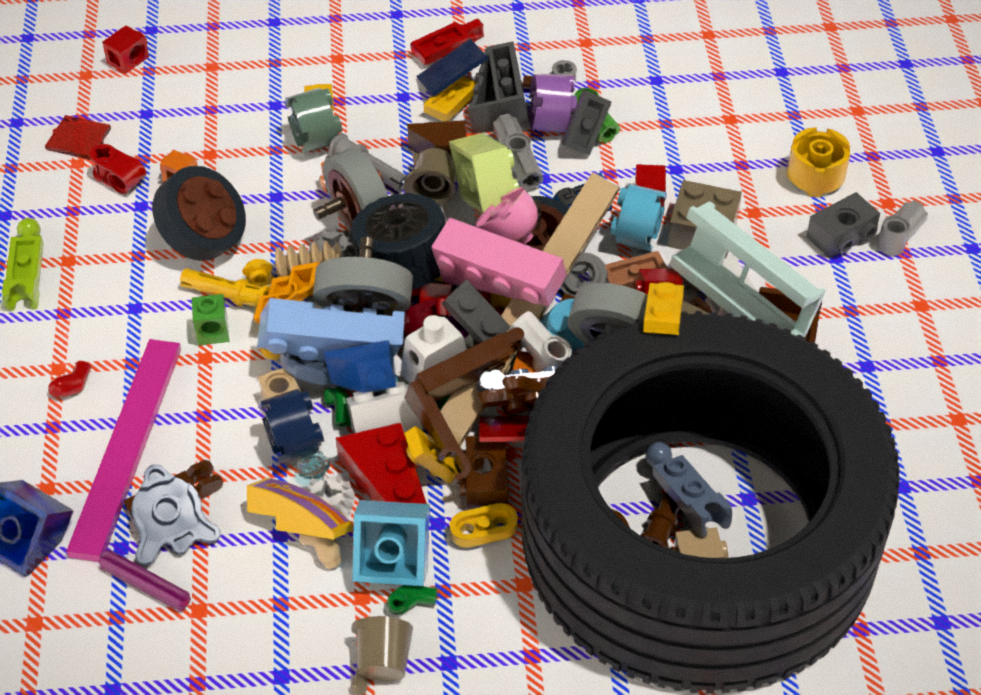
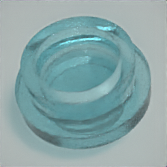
M319 450L311 455L298 458L296 470L302 478L309 480L311 478L318 479L329 469L330 462L328 457L324 456L323 452Z

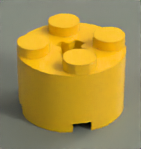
M817 127L800 131L794 137L791 146L787 177L795 186L806 191L809 196L814 198L837 190L846 179L850 160L849 141L841 133L828 128L827 132L817 131Z

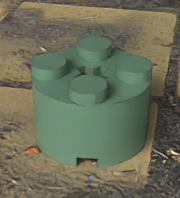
M316 88L285 98V108L291 107L292 111L291 116L287 117L297 146L303 145L302 153L329 146L333 138L338 136L339 132H342L340 118L338 115H333L330 106L333 105V100L328 88L323 90Z

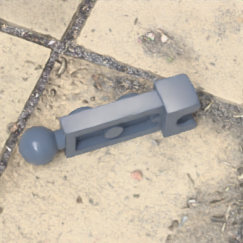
M663 442L651 444L645 456L648 464L653 466V477L689 518L688 523L700 537H706L707 530L704 527L710 521L718 523L724 529H728L732 522V507L720 492L716 493L683 455L672 458V452L668 445Z

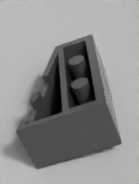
M514 41L486 47L484 53L489 59L480 66L479 80L473 89L474 97L467 109L474 134L493 130V122L500 115L508 113L512 117H516L519 124L529 122Z

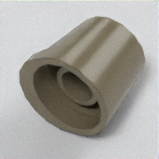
M431 148L422 153H414V170L407 175L404 181V192L424 195L435 200L439 205L451 200L455 193V169L452 155L439 148Z
M373 616L355 620L351 626V631L357 635V671L351 684L353 693L356 695L365 694L367 691V679L396 681L405 677L413 626L405 620L386 616Z

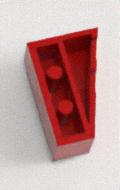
M401 422L335 438L338 462L350 472L355 479L356 485L360 490H364L371 501L427 504L415 465L406 451L408 443Z

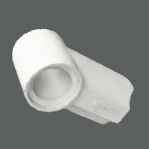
M527 311L522 314L508 329L511 330L516 327L523 329L524 337L521 344L533 356L532 363L536 372H542L543 368L551 366L562 367L563 361L571 356L572 349L569 342L563 337L552 335L532 312Z

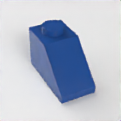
M389 340L324 352L331 384L362 393L396 387V368Z

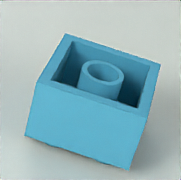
M360 500L354 513L352 582L424 586L428 572L430 504Z

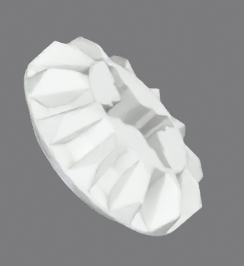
M324 473L323 477L317 480L311 477L309 485L302 487L322 499L323 492L328 490L331 494L329 504L339 510L344 516L353 508L355 501L353 489L350 482L343 481L339 474L335 477H328Z

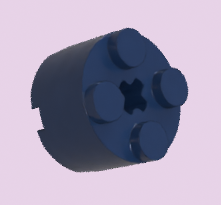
M295 389L259 401V409L266 408L267 410L265 411L266 417L262 418L272 451L274 454L280 452L282 455L277 459L279 465L319 452L318 446H321V442H324V437L319 423H312L310 411L313 410V405L307 391L300 392L299 389Z

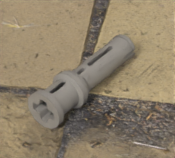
M339 133L338 136L333 138L329 146V154L331 156L349 148H356L379 170L384 183L393 187L398 192L404 191V183L402 181H405L406 174L369 154L366 146L355 144L344 133Z

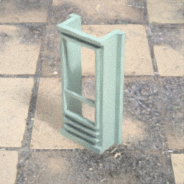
M709 201L698 208L695 206L690 207L686 218L695 224L697 229L691 245L672 255L669 266L725 311L731 313L732 316H748L747 319L754 321L755 319L763 320L762 323L768 325L773 323L779 329L783 330L786 328L791 330V334L796 336L800 334L806 337L826 290L824 288H817L715 209L716 205ZM727 250L745 263L740 278L722 265ZM750 268L802 308L796 322L744 282Z

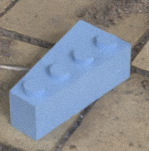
M270 298L260 315L257 347L267 349L275 354L287 352L291 355L299 356L306 361L326 362L324 352L389 340L394 358L403 346L405 312L393 311L392 316L376 315L377 309L363 308V313L347 312L343 310V305L334 304L318 309L314 308L313 302Z

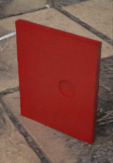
M480 416L479 442L524 441L529 416Z

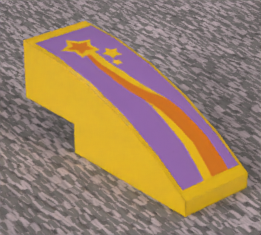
M264 478L246 485L247 512L275 516L276 530L333 540L353 531V523L339 510L304 488L272 478Z

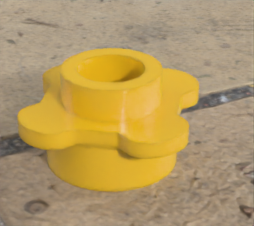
M253 259L242 269L246 280L253 285L261 287L270 285L272 278H275L271 274L272 264L264 259Z

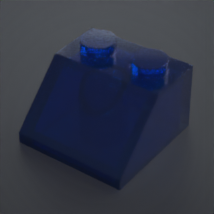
M24 480L0 482V562L23 577L29 576L62 542L74 510Z

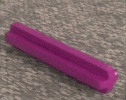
M112 550L105 551L99 559L102 570L178 611L185 610L191 601L188 591Z

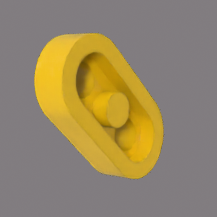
M504 503L459 512L450 521V537L456 545L466 548L508 539L517 531V512L513 507ZM499 523L505 524V526L497 527L495 525ZM464 531L472 532L471 534H463Z

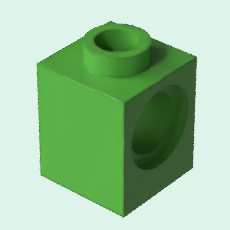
M223 294L192 297V316L198 346L230 342L228 316Z

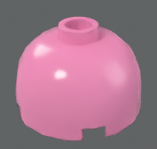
M519 187L502 196L501 200L503 202L496 207L491 205L476 221L475 225L477 228L522 244L530 241L533 237L531 231L535 228L538 220L537 206L530 194L523 187Z

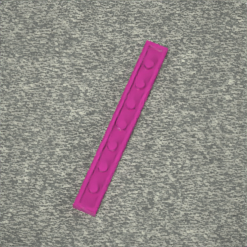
M149 339L66 550L69 558L99 562L100 557L107 550L124 505L123 500L127 497L181 352L180 343Z

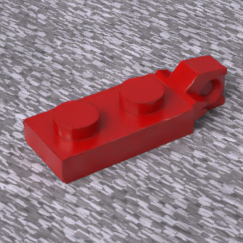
M478 18L464 25L454 22L410 43L411 51L426 66L445 57L469 39L476 42L484 37V24Z

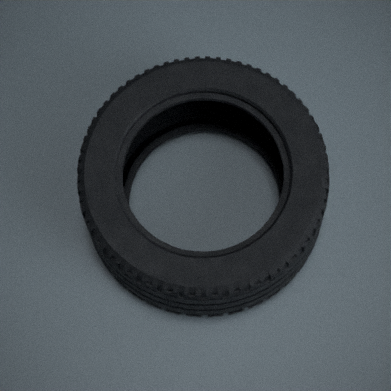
M687 311L681 312L679 335L643 332L644 319L641 318L637 319L633 324L629 322L622 324V328H612L606 335L600 334L596 336L594 342L588 341L584 344L583 349L578 348L573 352L572 358L567 357L563 361L562 367L556 368L553 377L548 378L545 388H542L539 392V397L533 405V411L529 415L522 451L521 529L523 550L533 586L538 591V597L541 602H544L547 612L549 614L553 613L555 623L563 627V632L567 636L572 635L574 637V643L579 647H585L586 653L589 655L595 654L598 656L599 662L604 665L609 663L612 665L613 670L627 672V676L633 679L635 676L642 678V682L647 684L651 681L658 683V687L665 688L666 685L674 687L675 691H681V688L690 689V693H697L698 690H706V694H714V690L730 693L731 689H737L738 692L746 691V688L753 686L754 689L761 688L763 683L771 685L776 683L778 678L782 677L785 680L791 677L794 672L800 673L807 664L812 666L817 662L818 658L827 655L830 648H834L846 636L850 627L854 625L871 593L894 520L899 493L900 468L898 452L895 450V439L891 437V427L886 424L884 412L879 411L880 405L877 400H872V393L869 389L863 388V382L859 378H854L853 371L850 368H844L842 361L838 358L833 359L829 351L819 349L818 344L813 341L807 342L805 337L800 334L796 336L791 334L789 329L784 328L782 330L777 328L776 324L770 323L768 325L762 323L763 320L755 319V321L747 319L748 316L743 315L734 317L731 313L717 315V312L710 311V314H702V311H695V314H688ZM654 442H663L664 444L699 442L721 445L745 453L776 472L791 487L800 500L809 523L796 535L780 545L752 555L734 558H706L686 555L659 546L629 528L607 505L598 487L617 466L632 456L647 450Z

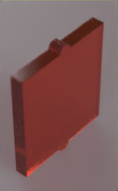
M65 115L58 127L52 130L53 134L45 144V149L91 160L89 156L90 150L96 145L104 144V139L110 132L111 125Z

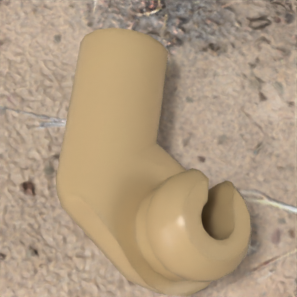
M299 535L301 544L315 547L319 560L323 562L326 568L333 569L340 565L342 558L336 539Z

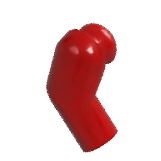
M77 361L71 374L59 376L51 381L48 385V391L51 396L58 398L80 393L86 383L91 365L86 361Z

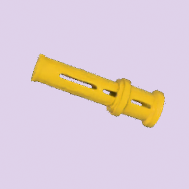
M185 268L180 276L181 287L212 295L223 294L224 298L230 299L236 306L248 305L256 308L259 296L268 295L270 289L269 285H264L263 287L253 285L246 279L228 280L190 268Z

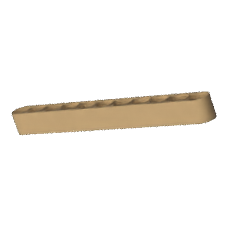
M594 172L584 184L543 249L546 253L563 258L566 275L571 271L620 189V186ZM512 298L501 316L510 326L527 311L532 312L540 320L548 306L532 304ZM521 343L517 351L509 355L508 361L505 362V367L499 370L502 374L506 375L512 366L518 351H521L523 348ZM478 381L452 393L441 410L460 447L465 441V436L469 435L485 409L477 399L476 394L479 392H477L476 384Z

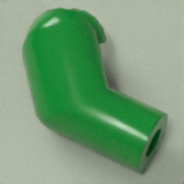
M340 386L326 388L324 390V402L326 405H335V426L349 427L351 423L346 398H350V396Z
M402 585L390 594L387 599V607L391 613L398 615L405 613L418 603L435 606L438 588Z

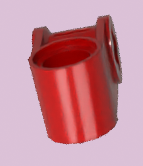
M99 144L90 150L89 156L94 163V179L113 188L120 194L128 193L147 174L144 165L138 159L115 149L112 145Z

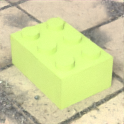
M484 133L449 141L460 198L483 214L491 205L496 207L503 202L501 200L502 196L519 188L517 180L513 179L511 167H514L515 164L512 151L507 149L505 145Z

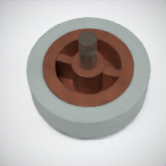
M349 148L327 158L323 164V175L331 201L313 209V214L317 220L327 217V215L337 212L341 221L351 233V224L357 217L356 215L371 202L373 203L379 198L388 196L381 173L356 148Z

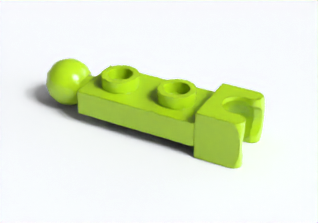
M27 217L18 222L16 229L19 237H11L6 278L3 280L2 298L8 311L15 310L16 303L22 299L30 301V308L32 310L37 309L39 306V282L44 242L40 235L41 227L38 221Z

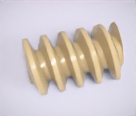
M324 241L323 250H319L317 243L313 242L311 252L307 251L305 244H300L299 253H296L293 246L290 245L287 248V255H284L281 247H276L275 267L278 277L290 275L292 266L319 261L321 263L329 259L342 257L341 249L338 242L335 244V249H332L329 242Z

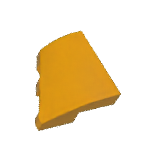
M320 261L292 266L290 275L272 278L268 295L259 296L253 320L260 324L261 312L270 298L303 301L312 296L314 292L315 271Z

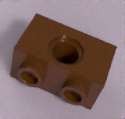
M465 436L466 450H463L471 464V471L467 479L460 483V498H467V510L497 503L508 504L506 442H479V436Z

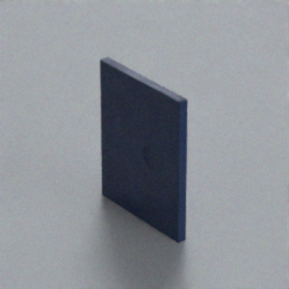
M469 39L416 77L434 97L489 58Z

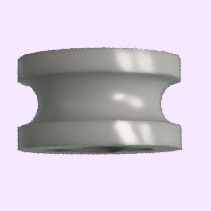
M560 60L553 64V75L574 76L576 82L577 67L573 62Z

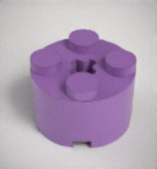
M535 74L532 76L529 92L531 107H528L530 130L566 133L572 118L570 113H574L577 106V97L571 95L575 86L574 76Z

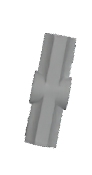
M509 113L500 115L493 122V131L498 142L512 151L515 163L514 167H511L512 173L519 187H523L526 191L534 190L543 182V174L531 150L530 138L523 133L516 117H512Z

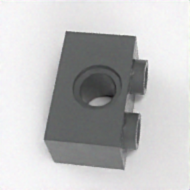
M855 192L811 215L806 237L831 259L840 253L848 252L853 246L864 240H870L878 230L877 226L881 213Z

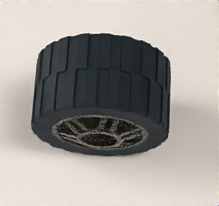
M392 194L391 196L379 198L373 203L371 202L356 215L357 217L351 224V236L357 257H359L361 250V238L371 237L374 239L372 258L393 262L409 270L413 276V290L428 285L441 276L431 247L446 222L442 208L435 200L420 194Z

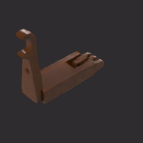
M519 327L503 334L500 333L418 373L415 380L408 386L404 398L441 449L437 460L443 461L446 457H452L462 471L455 474L452 484H460L467 479L471 471V464L457 443L436 401L477 382L480 375L484 372L503 369L506 365L505 362L509 359V355L517 351L524 337V331Z

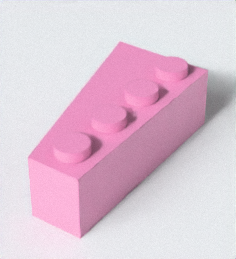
M449 218L431 247L443 282L460 285L467 279L476 290L519 299L532 304L549 307L567 277L563 258L453 218Z

